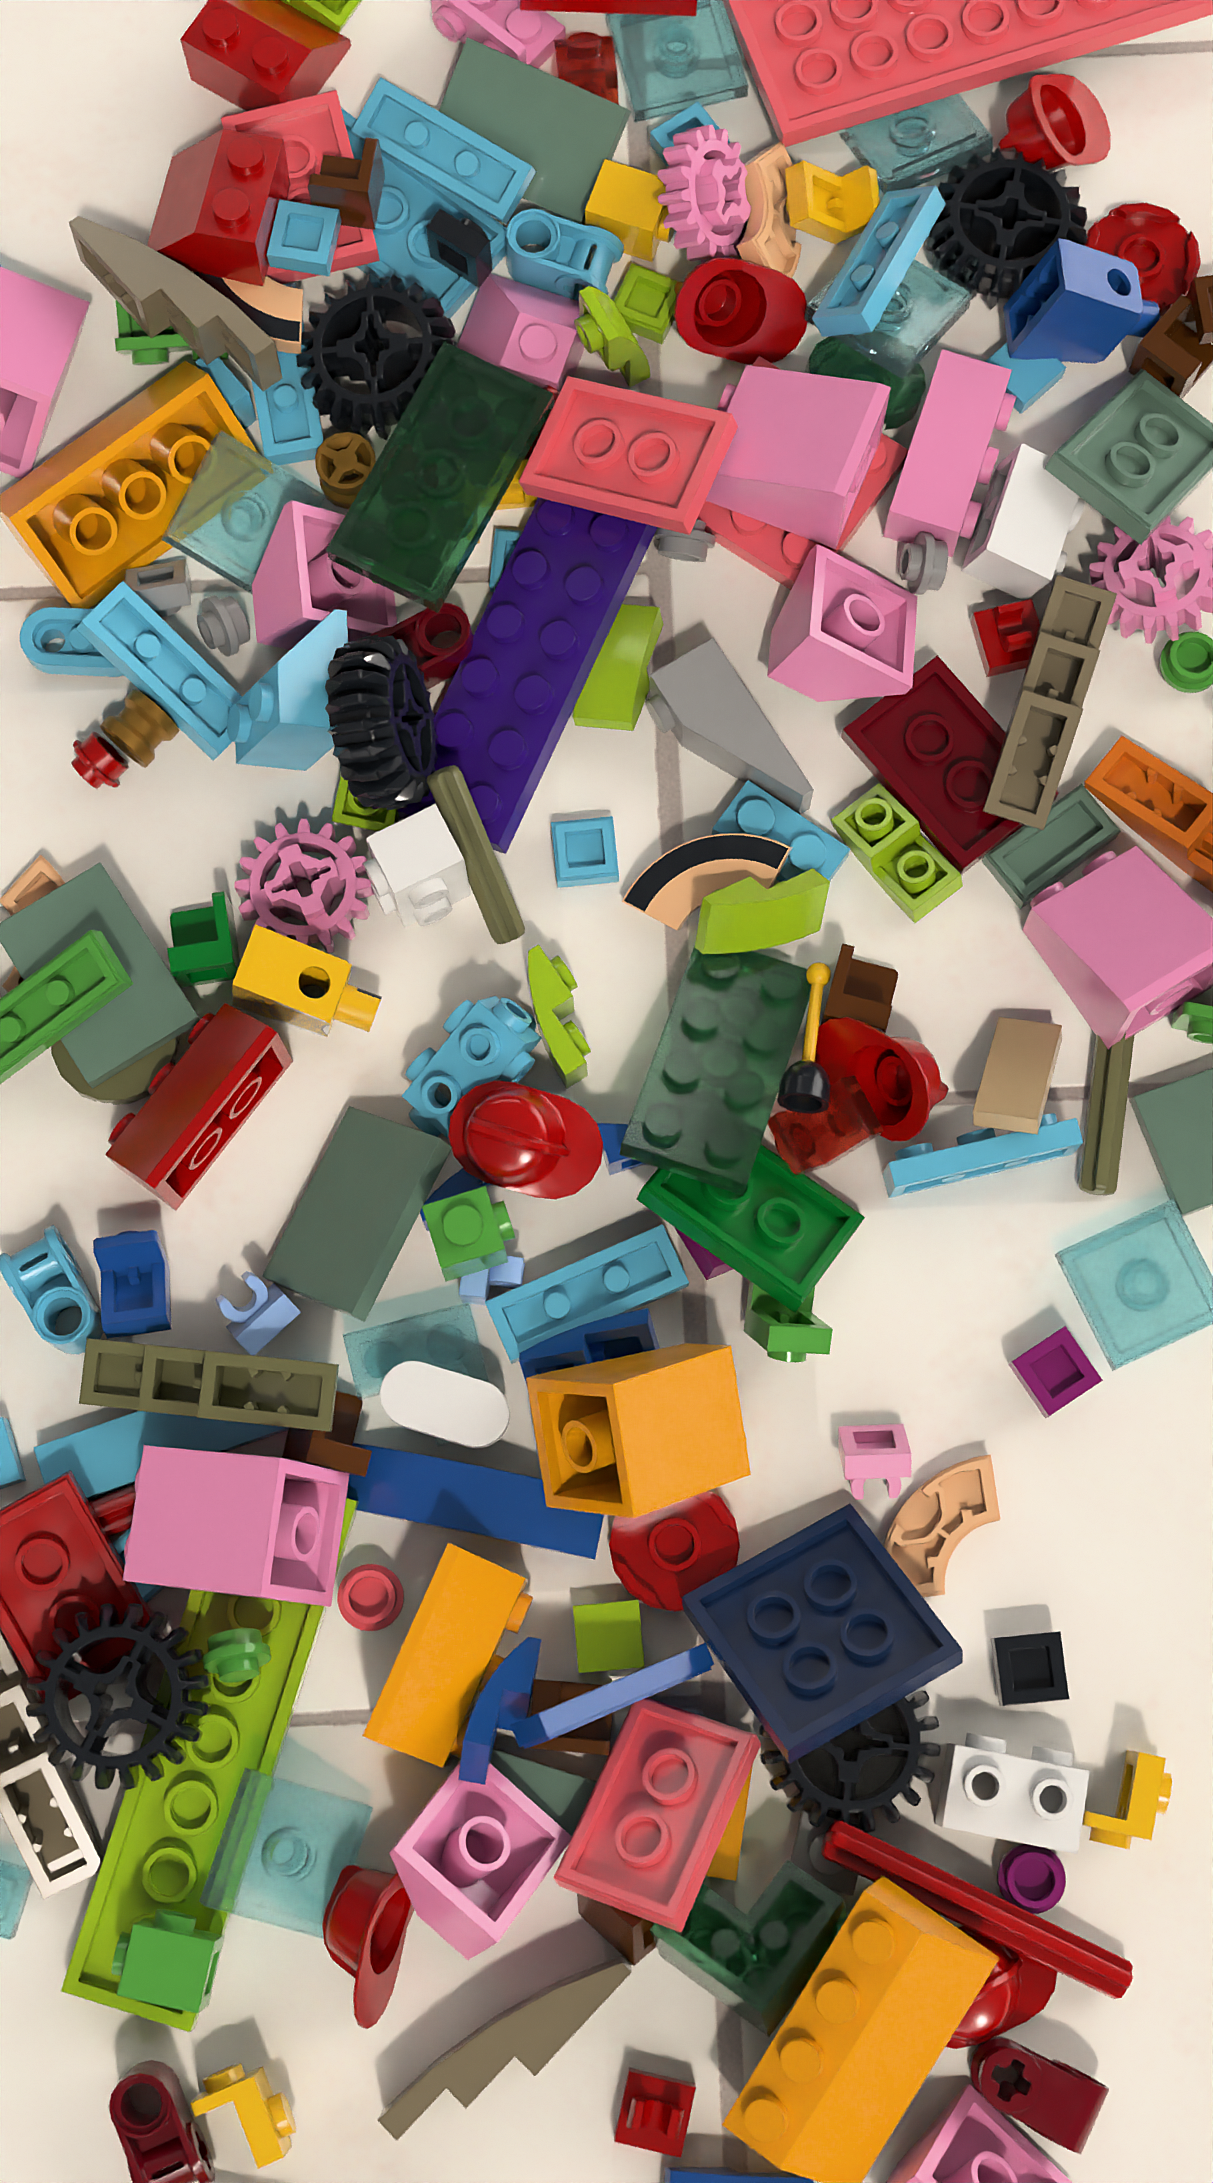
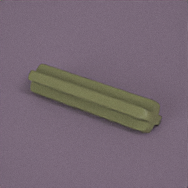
M455 765L433 772L427 777V783L438 810L464 858L470 887L490 935L497 944L511 942L525 933V926L462 772Z
M1126 1032L1123 1038L1112 1045L1109 1050L1100 1036L1096 1035L1079 1177L1080 1190L1093 1195H1112L1117 1189L1134 1035L1125 1040Z

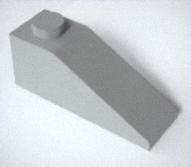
M714 638L650 674V698L645 703L653 721L663 733L671 729L682 747L744 783L747 780L751 781L798 814H802L810 809L814 791L813 787Z

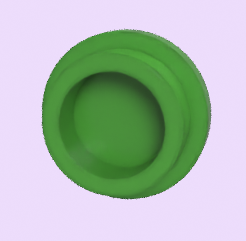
M1184 632L1179 634L1178 640L1172 641L1170 639L1164 646L1159 660L1160 671L1165 681L1174 689L1185 693H1198L1213 685V639L1200 632Z
M239 1628L223 1631L208 1638L209 1652L203 1656V1666L205 1671L218 1674L221 1682L246 1681L257 1677L260 1674L259 1667L271 1660L270 1646L262 1643L261 1631L258 1629Z

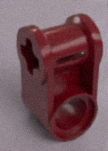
M443 602L430 605L425 610L392 627L383 628L369 635H378L379 637L393 635L395 639H402L407 645L408 650H411L416 656L417 668L424 672L426 690L455 675L460 662L470 653L474 639L468 617L464 611L452 603ZM454 631L461 635L458 642L451 647L444 649L431 645L434 637L441 632Z
M1001 2036L993 2037L978 2044L971 2054L969 2062L970 2079L976 2090L985 2097L988 2103L997 2110L1025 2123L1027 2127L1048 2140L1072 2152L1082 2154L1110 2090L1109 2087L1059 2060H1050L1011 2039ZM1011 2065L1018 2072L1015 2082L1011 2083L1003 2080L998 2084L991 2076L995 2066L1008 2068Z
M154 2060L140 2062L135 2065L117 2084L109 2102L110 2117L125 2152L132 2183H193L196 2181L211 2183L215 2181L214 2165L207 2142L199 2126L194 2121L179 2078L174 2070L165 2063ZM146 2083L156 2088L161 2096V2111L148 2115L136 2110L130 2101V2087L133 2084Z

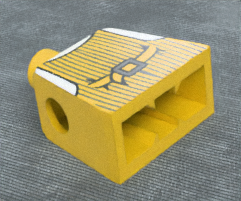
M256 924L232 983V1006L328 1037L334 1020L369 1032L382 996L347 984L352 964ZM308 985H316L321 987L326 994L320 998H309L302 993L301 989Z

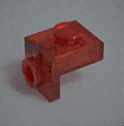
M580 32L571 35L568 39L554 40L557 78L619 105L617 64L612 36Z
M855 1075L841 1078L830 1085L831 1091L827 1110L810 1114L786 1110L778 1112L767 1119V1124L775 1138L776 1149L795 1175L828 1167L884 1132Z

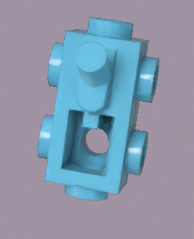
M497 996L478 1000L475 1005L470 1000L464 1001L445 1021L443 1028L450 1036L436 1052L431 1047L427 1048L408 1067L405 1076L412 1081V1084L402 1097L413 1106L409 1112L411 1121L424 1133L439 1137L442 1133L449 1139L450 1117L459 1100L475 1086L495 1080L518 1083L533 1066L535 1059L529 1054L542 1037L535 1032L536 1021L534 1017L508 998L502 997L499 999ZM441 1083L450 1089L451 1100L447 1099L437 1089Z

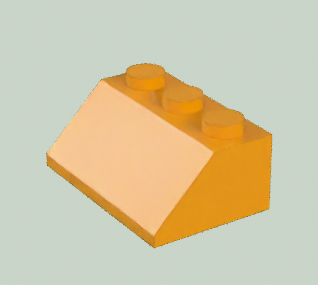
M448 1543L362 1736L442 1768L447 1766L451 1755L461 1759L463 1739L470 1719L468 1716L478 1693H482L490 1677L505 1659L497 1655L496 1652L506 1629L518 1634L532 1603L533 1596L523 1592L528 1580Z

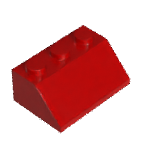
M226 1003L223 1004L216 1015L209 1012L198 1021L189 1035L188 1043L191 1046L176 1065L169 1062L157 1073L148 1089V1093L152 1096L136 1115L132 1112L125 1115L115 1126L108 1139V1143L112 1146L105 1156L119 1169L175 1211H177L293 1062L278 1032L265 1023Z

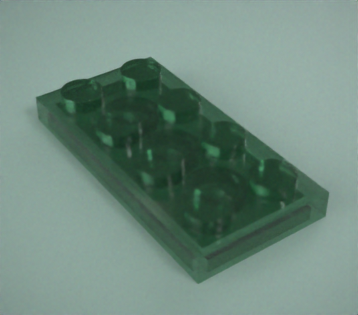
M444 341L328 545L326 552L329 560L438 613L555 404L554 394Z
M694 945L624 1135L619 1155L743 1196L778 1095L779 1082L782 1074L786 1071L809 1003L811 985L806 979L807 969L754 951L702 954Z

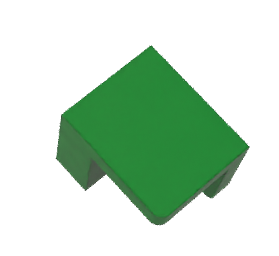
M225 891L212 893V907L175 912L170 916L174 946L167 948L170 971L181 988L234 980L240 965V955L233 907Z

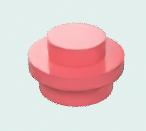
M377 1564L361 1565L351 1570L342 1580L337 1595L338 1607L344 1619L353 1627L364 1631L381 1630L392 1624L399 1616L404 1604L403 1587L399 1578L388 1568Z

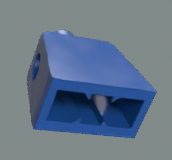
M1061 238L1056 240L1022 282L1021 287L1003 306L1009 358L1024 360L1057 358L1060 362L1096 364L1104 361L1126 335L1144 338L1160 318L1158 304L1154 301L1142 299L1138 269L1132 262Z

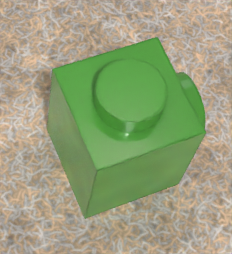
M486 1186L422 1206L440 1268L446 1282L508 1262L503 1242L515 1239L514 1231L504 1200L491 1204Z
M157 1909L154 1919L144 1918L134 1923L131 1933L122 1932L119 1937L112 1962V1974L121 1976L117 1996L200 2013L210 2002L225 1935L195 1929L197 1918L192 1915Z

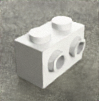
M1021 443L996 466L961 571L1024 601L1028 600L1045 585L1051 587L1055 577L1061 575L1067 561V553L1062 551L1066 535L1074 529L1084 509V500L1080 499L1076 493L1044 469L1051 458L1050 456Z
M436 804L366 837L372 859L364 862L363 866L371 881L373 893L383 913L387 915L396 911L404 928L418 922L419 926L433 924L446 917L453 910L452 904L471 896L464 858Z
M967 1733L965 1746L947 1743L935 1824L943 1828L1078 1854L1090 1771L1071 1767L1073 1753L1033 1746L1031 1759L1005 1754L1007 1740Z

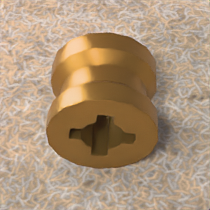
M350 432L336 433L326 438L318 447L315 456L316 471L320 479L321 490L326 499L335 506L345 509L359 508L369 503L377 494L380 485L375 451L362 436ZM353 473L359 475L357 478L353 477L342 481L345 475Z
M133 689L124 699L125 708L118 716H108L100 725V728L122 752L137 764L146 768L155 759L154 749L162 741H171L180 730L157 704L140 691Z

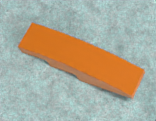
M1121 736L1085 780L1084 787L1134 832L1182 871L1213 893V793L1124 736Z

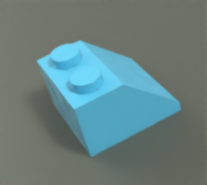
M333 610L231 707L228 715L227 732L229 740L235 742L236 764L307 771L334 747L332 735L327 732L330 728L329 715L325 710L328 704L325 684L330 679L328 667L330 661L333 660L336 648L343 647L344 644L348 643L346 610Z

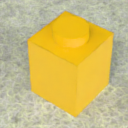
M604 159L585 208V225L596 226L610 231L623 243V253L653 262L660 241L669 243L675 231L672 227L665 228L663 224L669 211L667 205L658 203V196L666 193V187L658 175Z

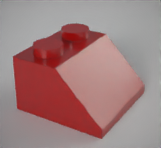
M208 0L180 38L191 80L246 112L317 95L351 48V40L281 0Z
M222 129L172 156L147 246L190 271L263 286L269 267L267 250L279 199L287 200L290 189L284 140Z

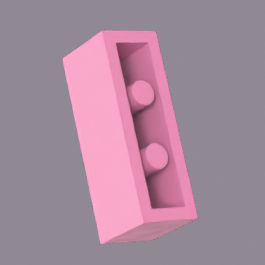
M944 349L941 350L889 509L883 537L903 543H914L916 536L920 532L931 533L934 536V540L946 542L948 556L953 557L959 536L968 539L972 538L982 503L972 501L971 498L977 482L985 485L989 484L999 449L989 447L988 445L994 429L1006 431L1017 397L1005 393L1012 372L1011 369Z

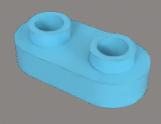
M48 607L35 611L23 623L20 630V645L29 662L39 671L60 675L124 676L76 630L80 622L93 609ZM56 638L65 640L64 646L59 651H46V646L51 640Z

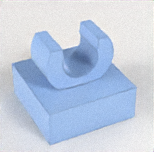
M507 1256V1263L461 1277L459 1296L462 1303L486 1306L485 1301L489 1300L491 1285L509 1289L522 1286L525 1268L524 1258Z
M246 1271L241 1277L252 1289L251 1301L246 1306L235 1307L221 1294L216 1298V1303L224 1316L232 1321L226 1328L250 1355L255 1356L295 1319L301 1311L274 1283L266 1288L264 1283L255 1274Z

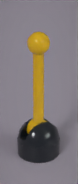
M821 962L813 963L806 971V979L811 985L802 1061L792 1064L782 1074L779 1082L778 1104L787 1110L798 1113H820L829 1107L831 1091L829 1075L821 1065L814 1062L823 988L831 980L830 968Z

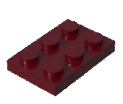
M938 655L913 674V687L906 694L884 696L843 728L842 740L882 786L919 821V826L923 833L961 875L979 862L984 855L1024 826L1023 824L982 812L1006 732ZM1056 791L1053 802L1056 800L1059 794L1058 791Z

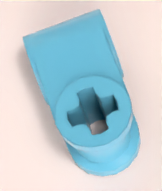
M538 209L521 211L511 219L506 235V266L514 281L579 301V291L584 289L583 285L597 288L608 295V289L605 284L611 267L614 263L620 261L624 252L623 243L617 236L603 228L582 225ZM536 244L545 249L542 252L530 253L521 248L525 245Z
M54 1225L44 1229V1237L14 1255L10 1256L7 1253L0 1255V1272L14 1296L25 1309L35 1331L43 1340L66 1354H81L85 1352L87 1338H101L104 1331L101 1325V1311L81 1276V1269L72 1251ZM72 1306L80 1307L82 1320L79 1327L71 1334L65 1336L57 1335L55 1326L59 1314L66 1308Z

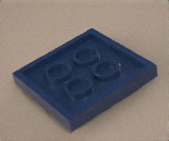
M851 1503L681 1597L683 1611L789 1764L963 1663V1649Z

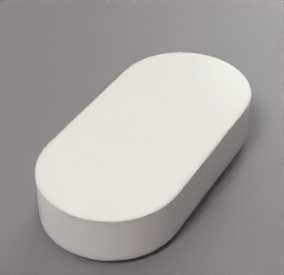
M407 1361L398 1364L386 1374L380 1388L381 1405L394 1423L401 1427L465 1447L484 1448L494 1444L503 1436L509 1424L510 1412L508 1403L497 1387L488 1382L424 1362Z

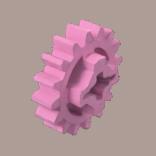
M713 125L686 129V132L676 133L673 135L674 146L664 148L663 150L664 158L669 166L667 169L658 170V177L666 187V193L658 196V203L667 205L669 211L663 222L664 227H672L676 231L674 246L676 249L687 248V260L689 261L701 260V263L715 258L739 256L740 254L736 246L745 235L747 228L745 224L751 211V205L747 201L744 181L748 172L744 166L745 163L738 158L741 145L739 142L728 143V130L725 128L714 130Z
M1169 516L1142 545L1117 526L1113 528L1115 545L1099 542L1097 545L1099 562L1090 563L1089 566L1091 584H1093L1092 586L1117 593L1107 625L1120 619L1122 637L1127 639L1136 629L1144 630L1145 642L1152 644L1157 631L1166 630L1168 637L1172 641H1176L1179 639L1180 625L1186 623L1190 628L1197 631L1202 628L1200 610L1213 613V533L1208 529L1194 535L1193 518L1187 517L1179 526H1173ZM1150 568L1155 569L1157 577L1154 578V575L1151 572ZM1159 577L1161 578V581L1165 587L1160 586L1158 581Z
M300 819L297 833L290 835L281 823L276 824L275 834L277 840L270 844L265 839L257 836L253 841L260 854L258 858L241 857L239 861L242 870L250 876V879L235 881V890L238 896L249 899L238 907L244 921L257 919L252 927V931L256 924L311 947L312 943L320 942L328 954L334 952L332 937L340 933L343 937L352 940L356 935L350 923L351 918L367 920L369 917L367 906L359 900V898L374 895L371 881L359 878L366 874L363 863L367 859L365 856L351 858L357 848L354 839L350 835L341 839L338 843L335 842L336 833L333 824L326 823L321 828L319 834H314L311 831L308 820ZM302 852H316L327 856V858L318 860ZM281 861L274 879L266 882L270 871ZM308 879L313 893L307 897H301L296 884ZM344 894L338 908L328 917V911L334 898ZM291 916L307 922L308 925H292L281 921V919Z

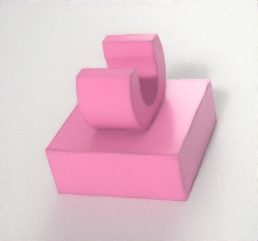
M904 1424L838 1427L839 1454L845 1480H849L851 1492L855 1500L863 1499V1484L866 1479L886 1478L889 1498H897L901 1491L900 1478L911 1477V1450Z

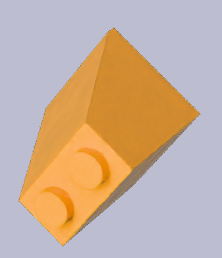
M684 1343L546 1372L526 1378L547 1507L636 1518L751 1475L731 1345Z

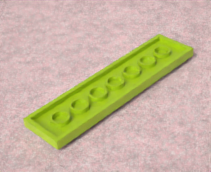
M346 1498L335 1580L357 1513L358 1501ZM198 1590L190 1591L179 1627H185L190 1634L187 1640L177 1649L180 1655L193 1649H201L205 1655L209 1652L207 1640L211 1636L232 1629L253 1628L261 1631L262 1643L270 1646L271 1660L259 1667L260 1674L257 1677L232 1683L221 1682L218 1674L205 1671L203 1660L187 1668L190 1677L197 1675L211 1676V1686L204 1689H192V1701H205L211 1704L210 1714L200 1716L188 1714L186 1722L197 1726L203 1732V1735L198 1742L186 1741L178 1736L175 1741L184 1750L187 1758L182 1764L175 1765L160 1754L159 1758L164 1767V1777L157 1781H151L146 1776L141 1765H138V1786L125 1791L61 1992L187 2032L195 2029L199 2013L117 1996L121 1976L112 1974L115 1949L122 1932L131 1933L133 1924L144 1918L154 1919L157 1909L192 1915L197 1918L195 1929L225 1934L327 1606ZM165 1668L156 1699L164 1703L163 1707L170 1710L171 1684ZM148 1723L140 1748L149 1743L158 1734L160 1729Z

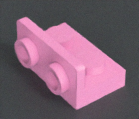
M431 0L432 20L439 32L452 42L460 41L465 44L468 37L537 69L566 41L564 25L545 11L520 10V0Z

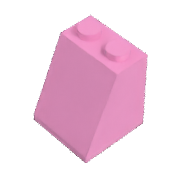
M0 267V471L22 479L33 470L76 351L90 302L3 267Z
M746 365L738 385L727 384L717 408L719 411L732 413L738 429L705 501L836 549L879 446L891 387L876 382Z
M1134 846L1118 857L1113 851L1104 853L1082 871L1083 878L1066 888L1061 882H1057L1041 891L1030 902L1032 908L1022 929L1096 1035L1100 1036L1108 1050L1123 1038L1125 1032L1126 1040L1177 1010L1183 1002H1190L1213 987V918L1138 846Z
M144 1445L141 1466L135 1477L136 1499L131 1531L124 1548L126 1563L123 1581L331 1607L349 1473L278 1457Z

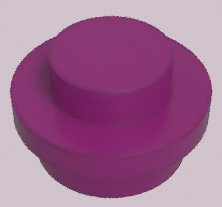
M1020 1844L1010 1849L1000 1861L997 1871V1883L1000 1893L1006 1901L1032 1914H1038L1048 1911L1059 1902L1065 1890L1066 1875L1060 1859L1050 1849Z

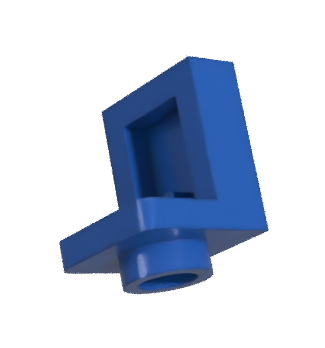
M155 1230L141 1232L124 1231L114 1236L94 1239L93 1253L101 1271V1325L106 1338L111 1339L171 1330L170 1269L158 1232Z

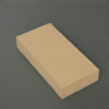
M1004 1017L998 1018L973 1108L974 1126L1038 1135L1062 1042V1025Z

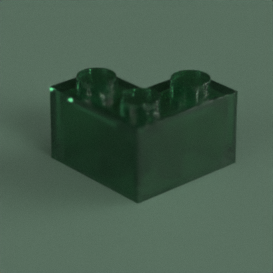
M787 1859L747 1915L702 1883L681 1933L657 1923L654 1924L650 1932L660 1957L766 2036L770 2037L812 1977L846 1921L847 1912L842 1897Z

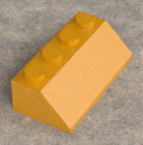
M184 361L1 493L0 517L24 551L70 608L89 609L106 597L122 581L125 582L126 570L148 566L268 478L272 473L210 375L191 363Z
M882 1876L861 1894L721 2125L781 2170L821 2183H862L1000 1958L888 1878Z

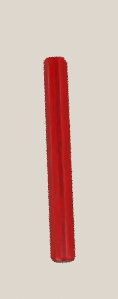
M835 1820L825 1833L821 1847L822 1856L872 1882L885 1876L934 1912L1113 1999L1122 1998L1132 1983L1133 1965L1123 1957L841 1820Z

